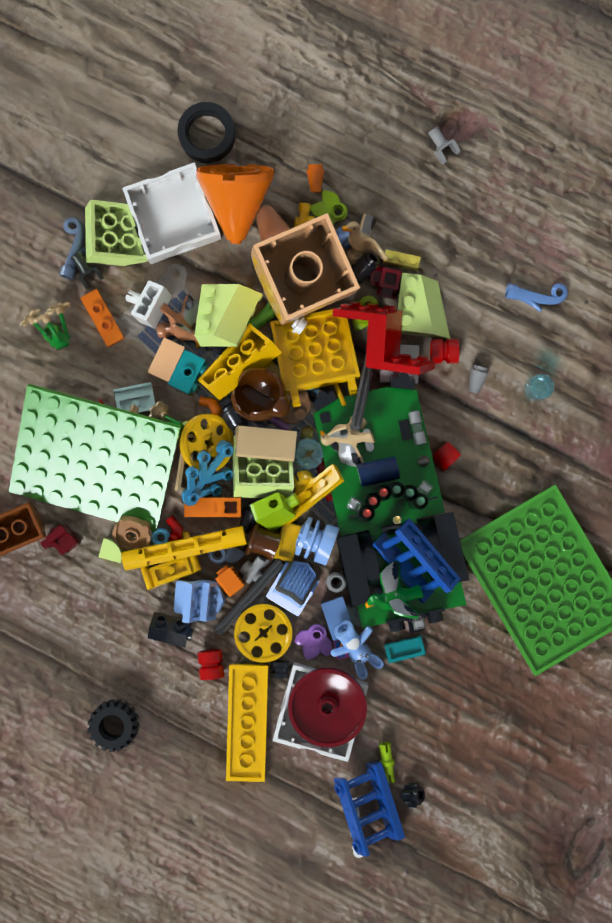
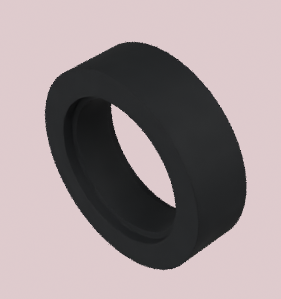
M200 102L190 106L182 114L178 123L177 131L180 144L184 152L197 162L214 163L220 161L230 153L234 146L236 134L233 119L225 108L216 103ZM211 116L217 118L225 127L223 141L213 149L204 150L197 148L189 140V128L200 117Z

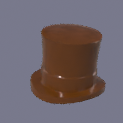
M256 523L247 536L244 554L248 556L252 552L272 560L279 547L282 534L267 530L259 526V523Z

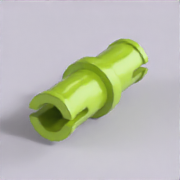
M381 742L379 743L381 757L379 762H382L388 784H390L389 781L394 783L393 765L395 761L392 759L391 742H384V745Z

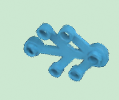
M222 440L217 444L216 451L218 455L208 468L207 463L210 461L211 455L205 450L200 451L197 455L199 470L193 466L187 468L185 472L187 488L182 492V499L186 505L193 506L202 497L211 494L217 497L222 493V487L214 483L210 487L202 489L205 484L221 479L230 481L233 478V471L228 468L214 473L223 459L233 454L234 448L231 443ZM199 476V480L195 485V479Z

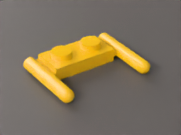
M189 532L183 533V539L190 538ZM197 555L168 561L148 569V566L140 568L147 590L202 570Z

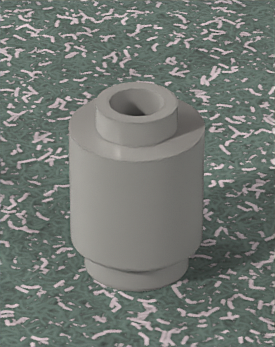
M332 572L328 575L326 584L332 592H340L346 586V579L341 573ZM334 578L339 579L338 585L332 583Z

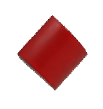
M446 442L432 455L434 464L443 472L461 454L449 442Z

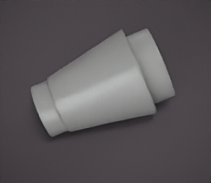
M473 364V368L470 369L468 391L479 394L488 376V368Z

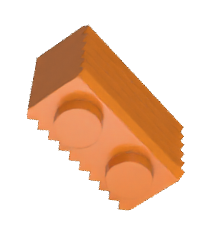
M226 565L217 572L218 577L216 581L229 597L246 584L241 575H238L239 572H236L234 566L228 567Z

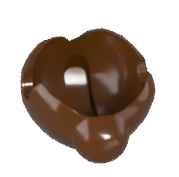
M253 367L243 371L238 378V386L231 395V402L235 411L250 421H265L273 417H284L290 412L291 408L290 401L286 397V386L282 378L263 367Z

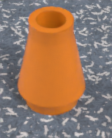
M310 164L306 170L310 193H320L325 170L322 164Z

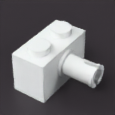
M148 280L141 294L132 290L128 291V294L132 296L126 295V301L136 304L131 312L134 318L140 323L155 329L163 315L160 307L164 302L167 305L169 304L172 294L164 286Z

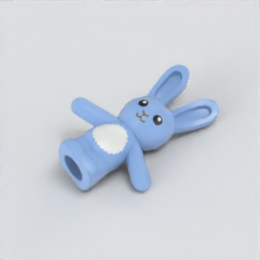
M346 620L334 628V634L343 646L333 649L331 655L336 657L348 653L351 661L355 663L358 677L365 680L368 675L364 664L366 661L377 669H381L384 665L381 658L372 653L368 645L364 643L373 629L367 626L359 636L353 624Z

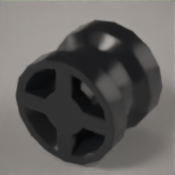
M271 661L273 671L270 673V677L289 678V661Z

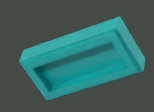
M421 635L384 644L388 663L426 655Z

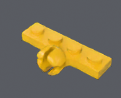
M330 465L315 478L307 470L296 473L298 481L296 476L293 475L294 493L299 497L300 504L293 507L296 516L284 525L288 526L344 482L336 465Z

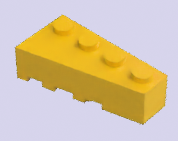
M249 324L238 347H227L198 381L217 399L221 400L238 386V378L243 371L253 367H264L282 352L268 337Z

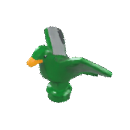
M392 562L380 572L383 594L371 595L365 606L369 608L377 605L383 610H391L396 615L418 619L419 614L408 605L407 601L423 598L421 587L418 584L411 588H402L400 586V562Z

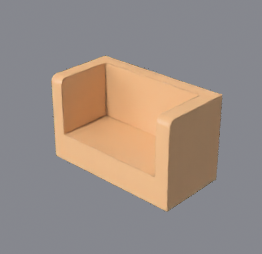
M163 338L148 373L168 383L186 348Z

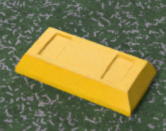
M291 523L288 526H282L281 540L274 556L275 559L286 562L293 561L296 551V540L302 527L301 525Z

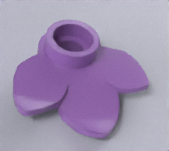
M314 624L308 630L300 631L296 635L295 644L303 646V655L307 660L315 658L319 652L325 656L331 654L332 642L327 637V631L324 626ZM319 632L321 635L316 637L314 633Z

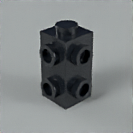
M154 612L149 625L148 639L185 648L187 640L191 641L194 629H190L191 623L182 622L183 618Z

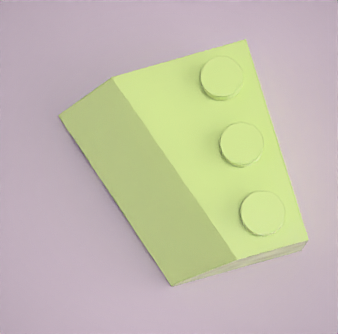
M402 273L396 308L397 310H403L401 334L450 339L438 281L423 275Z
M234 436V498H266L277 492L285 497L292 495L294 489L293 462L236 456Z

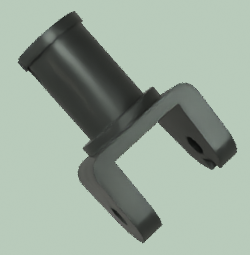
M81 251L71 257V260H73L80 271L79 280L86 290L90 287L83 277L94 270L100 280L104 279L96 266L86 263V259L81 254Z

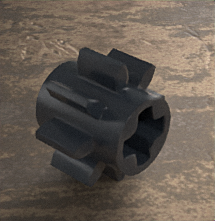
M409 782V785H405L401 791V799L405 804H408L409 808H417V805H422L421 803L425 800V791L422 787H418V783Z

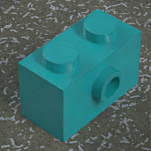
M184 350L168 385L189 396L192 392L195 393L199 386L197 381L200 375L202 376L208 368L206 365L207 361Z

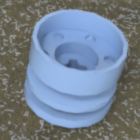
M308 517L302 525L296 540L295 555L299 556L302 548L306 549L304 558L307 559L311 551L315 552L314 562L326 566L339 528L327 524L323 531L319 530V520H317L313 528L310 526L313 518Z

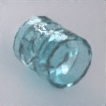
M538 374L530 378L524 386L526 397L532 401H541L548 398L554 390L553 380L545 374Z

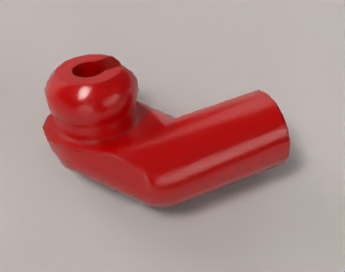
M172 515L166 520L172 529L168 538L169 542L180 540L183 536V527Z

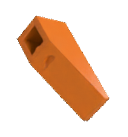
M200 498L193 506H188L184 503V517H242V498Z

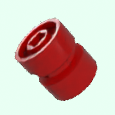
M431 339L430 360L435 361V364H442L443 361H446L447 364H458L459 340L447 339L446 342H443L442 339Z
M222 649L197 652L198 663L202 665L199 668L200 680H214L225 677L224 666L220 664L223 661Z

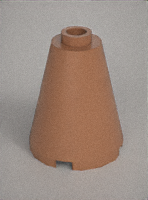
M263 205L260 207L256 215V221L261 242L291 229L272 206Z

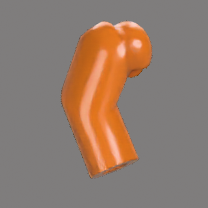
M200 396L198 405L208 407L213 415L221 417L222 407L216 399Z

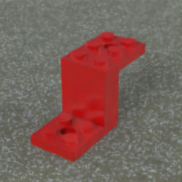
M356 301L333 308V316L368 321L367 368L421 375L435 369V361L429 360V357L418 356L417 358H411L409 354H400L403 310H397L396 306L389 305L380 308L378 304L373 303L363 306L361 302Z

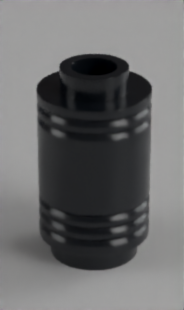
M371 252L364 253L351 266L359 285L378 267L379 260Z

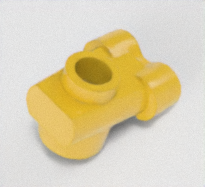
M299 203V216H295L294 227L315 219V216H309L311 204Z

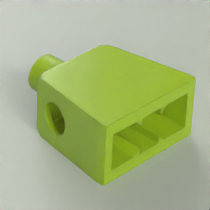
M277 492L252 503L250 507L257 523L271 531H275L296 516L293 507L300 504V499L295 493L285 497Z

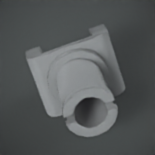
M438 126L428 132V135L437 146L434 155L442 165L447 162L441 151L443 148L449 146L456 155L460 153V148L454 139L446 140Z

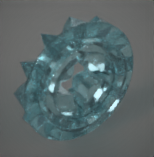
M306 438L296 444L295 462L300 467L313 469L322 462L324 453L322 445L317 440ZM306 448L308 450H315L311 454L312 459L310 457L303 458V456H305V454L307 453Z

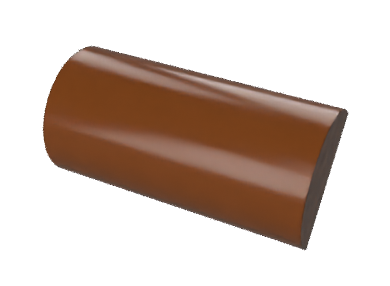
M32 502L25 503L0 514V556L46 537L42 518Z

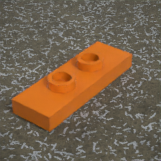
M97 288L80 297L108 348L125 339Z

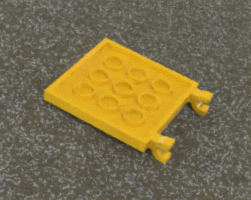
M333 309L304 315L308 323L300 334L292 332L293 328L291 325L293 321L284 325L278 320L270 322L274 344L282 352L277 356L281 378L286 386V394H291L293 407L301 406L298 391L343 382L348 383L350 396L357 395L355 380L360 379V372L347 318L333 316Z

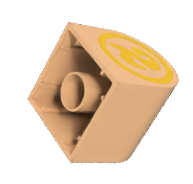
M328 213L253 245L251 257L267 300L282 325L348 297L360 289Z

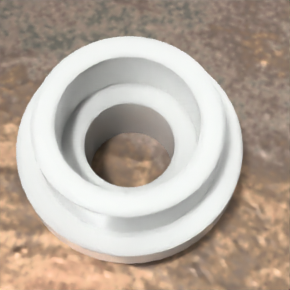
M304 316L293 321L291 325L293 333L300 334L306 327L308 322Z

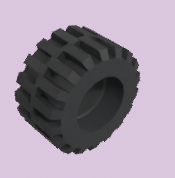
M111 699L108 702H103L92 712L91 718L88 720L87 725H89L87 731L91 733L89 738L91 741L94 740L96 742L94 744L96 747L101 746L103 751L109 749V752H114L115 750L120 751L124 747L126 748L133 741L138 733L140 721L137 720L139 716L138 713L135 714V708L128 706L130 703H123L121 699L117 701ZM108 715L118 716L124 723L123 733L120 735L109 734L103 725L104 718Z

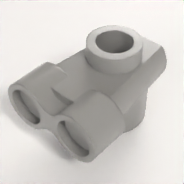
M258 555L253 563L248 560L239 571L244 575L242 579L248 584L252 581L256 583L263 574L260 571L266 566L269 559Z

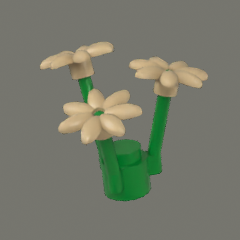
M69 302L51 305L45 314L41 315L39 314L40 309L32 310L29 316H24V320L21 321L20 325L26 327L30 322L49 341L52 348L55 347L57 351L70 344L69 339H71V336L68 333L63 314L65 313V308L72 306ZM57 312L64 333L62 331L56 332L50 322L49 315ZM43 320L44 324L48 325L52 332L51 337L37 323L38 321Z

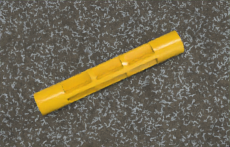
M239 526L224 531L220 530L141 549L124 551L121 553V558L125 571L247 545L244 527Z

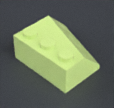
M99 200L89 201L85 207L86 263L126 266L148 261L142 249L141 240L136 232V224L128 204Z
M202 284L194 335L199 345L238 347L247 329V323L250 317L253 316L258 301L263 296L262 293L240 284Z

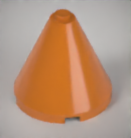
M215 164L198 167L196 169V178L226 239L231 244H241L242 240L246 239L273 181L274 169L255 164H246V166Z

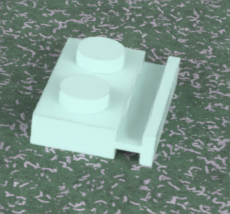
M151 382L113 390L116 406L119 409L129 411L134 404L139 408V414L149 412L150 408L156 405Z

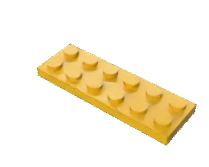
M229 664L226 781L265 782L268 665Z

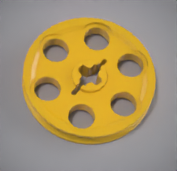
M200 414L193 417L186 423L180 436V451L184 461L189 466L199 470V460L192 461L191 453L195 450L198 454L200 451L205 450L214 460L218 455L216 446L220 441L226 440L233 445L234 437L232 430L217 415ZM203 419H206L208 423L206 429L201 428V421ZM219 425L223 428V433L220 436L216 432ZM192 431L195 439L189 442L188 434ZM205 440L209 442V446L205 444ZM225 457L215 471L221 469L229 461L230 457Z
M269 604L254 605L245 610L238 618L234 629L235 643L239 651L249 660L259 663L271 662L280 658L288 650L292 640V626L286 614L279 608ZM266 610L274 612L275 617L273 620L265 619L264 612ZM248 613L254 614L256 617L255 623L248 624L245 621V616ZM284 624L287 627L285 635L277 633L278 625ZM269 626H272L266 633V635L268 636L267 638L261 637L257 641H254L260 634V628L262 630H265ZM241 632L249 634L250 639L248 642L243 643L239 640ZM277 642L281 645V651L278 654L271 651L272 643ZM255 646H259L262 649V655L258 658L254 657L251 653L252 648Z

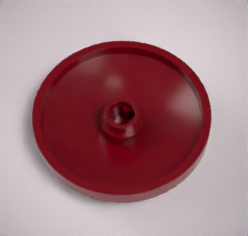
M318 668L308 672L297 681L289 697L288 713L294 729L307 742L320 747H337L351 741L362 729L367 715V701L361 685L350 674L336 668Z

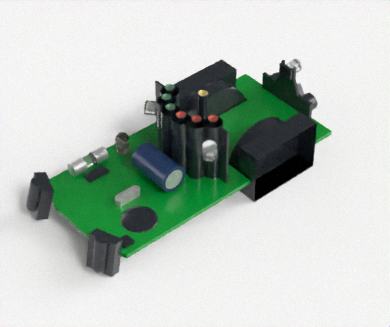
M398 372L397 374H391V387L368 392L363 416L367 425L364 429L359 430V432H371L375 442L357 443L356 447L364 463L356 464V467L340 462L338 442L328 446L323 445L320 439V431L328 434L336 425L349 423L350 417L353 416L357 395L344 396L346 405L342 406L340 399H337L329 388L324 391L316 389L313 393L314 397L309 399V402L316 410L313 415L325 468L327 469L332 464L336 465L344 479V482L332 490L331 494L342 536L337 537L336 540L352 606H357L362 628L386 623L389 624L390 632H400L406 629L404 621H408L410 633L421 632L426 628L424 621L426 616L428 623H438L444 620L442 612L445 609L467 605L461 582L469 580L454 513H445L418 393L417 390H414L415 378L414 376H409L408 373ZM409 518L414 524L423 526V531H421L423 535L461 578L453 590L445 593L441 587L433 589V594L425 603H421L418 599L407 601L408 605L419 614L418 619L396 615L391 610H383L377 605L369 608L365 606L371 595L383 594L380 572L389 565L374 548L373 543L383 534L382 527L390 524H400ZM387 534L389 538L395 536V534ZM402 541L395 544L402 553L409 550ZM415 556L408 559L415 568L422 565ZM428 571L421 574L427 583L434 581V578ZM400 578V586L402 588H408L407 585Z

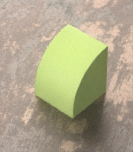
M104 538L99 558L122 563L121 553L124 551L116 541Z

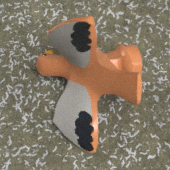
M186 295L180 313L174 312L165 302L161 305L160 311L168 317L170 323L163 321L157 324L159 338L167 339L170 335H174L181 341L193 340L196 342V348L200 347L194 336L195 330L192 329V326L197 321L199 307L193 297Z

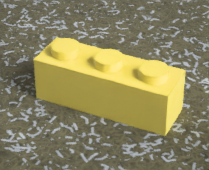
M386 249L385 253L388 259H383V264L418 270L421 257Z

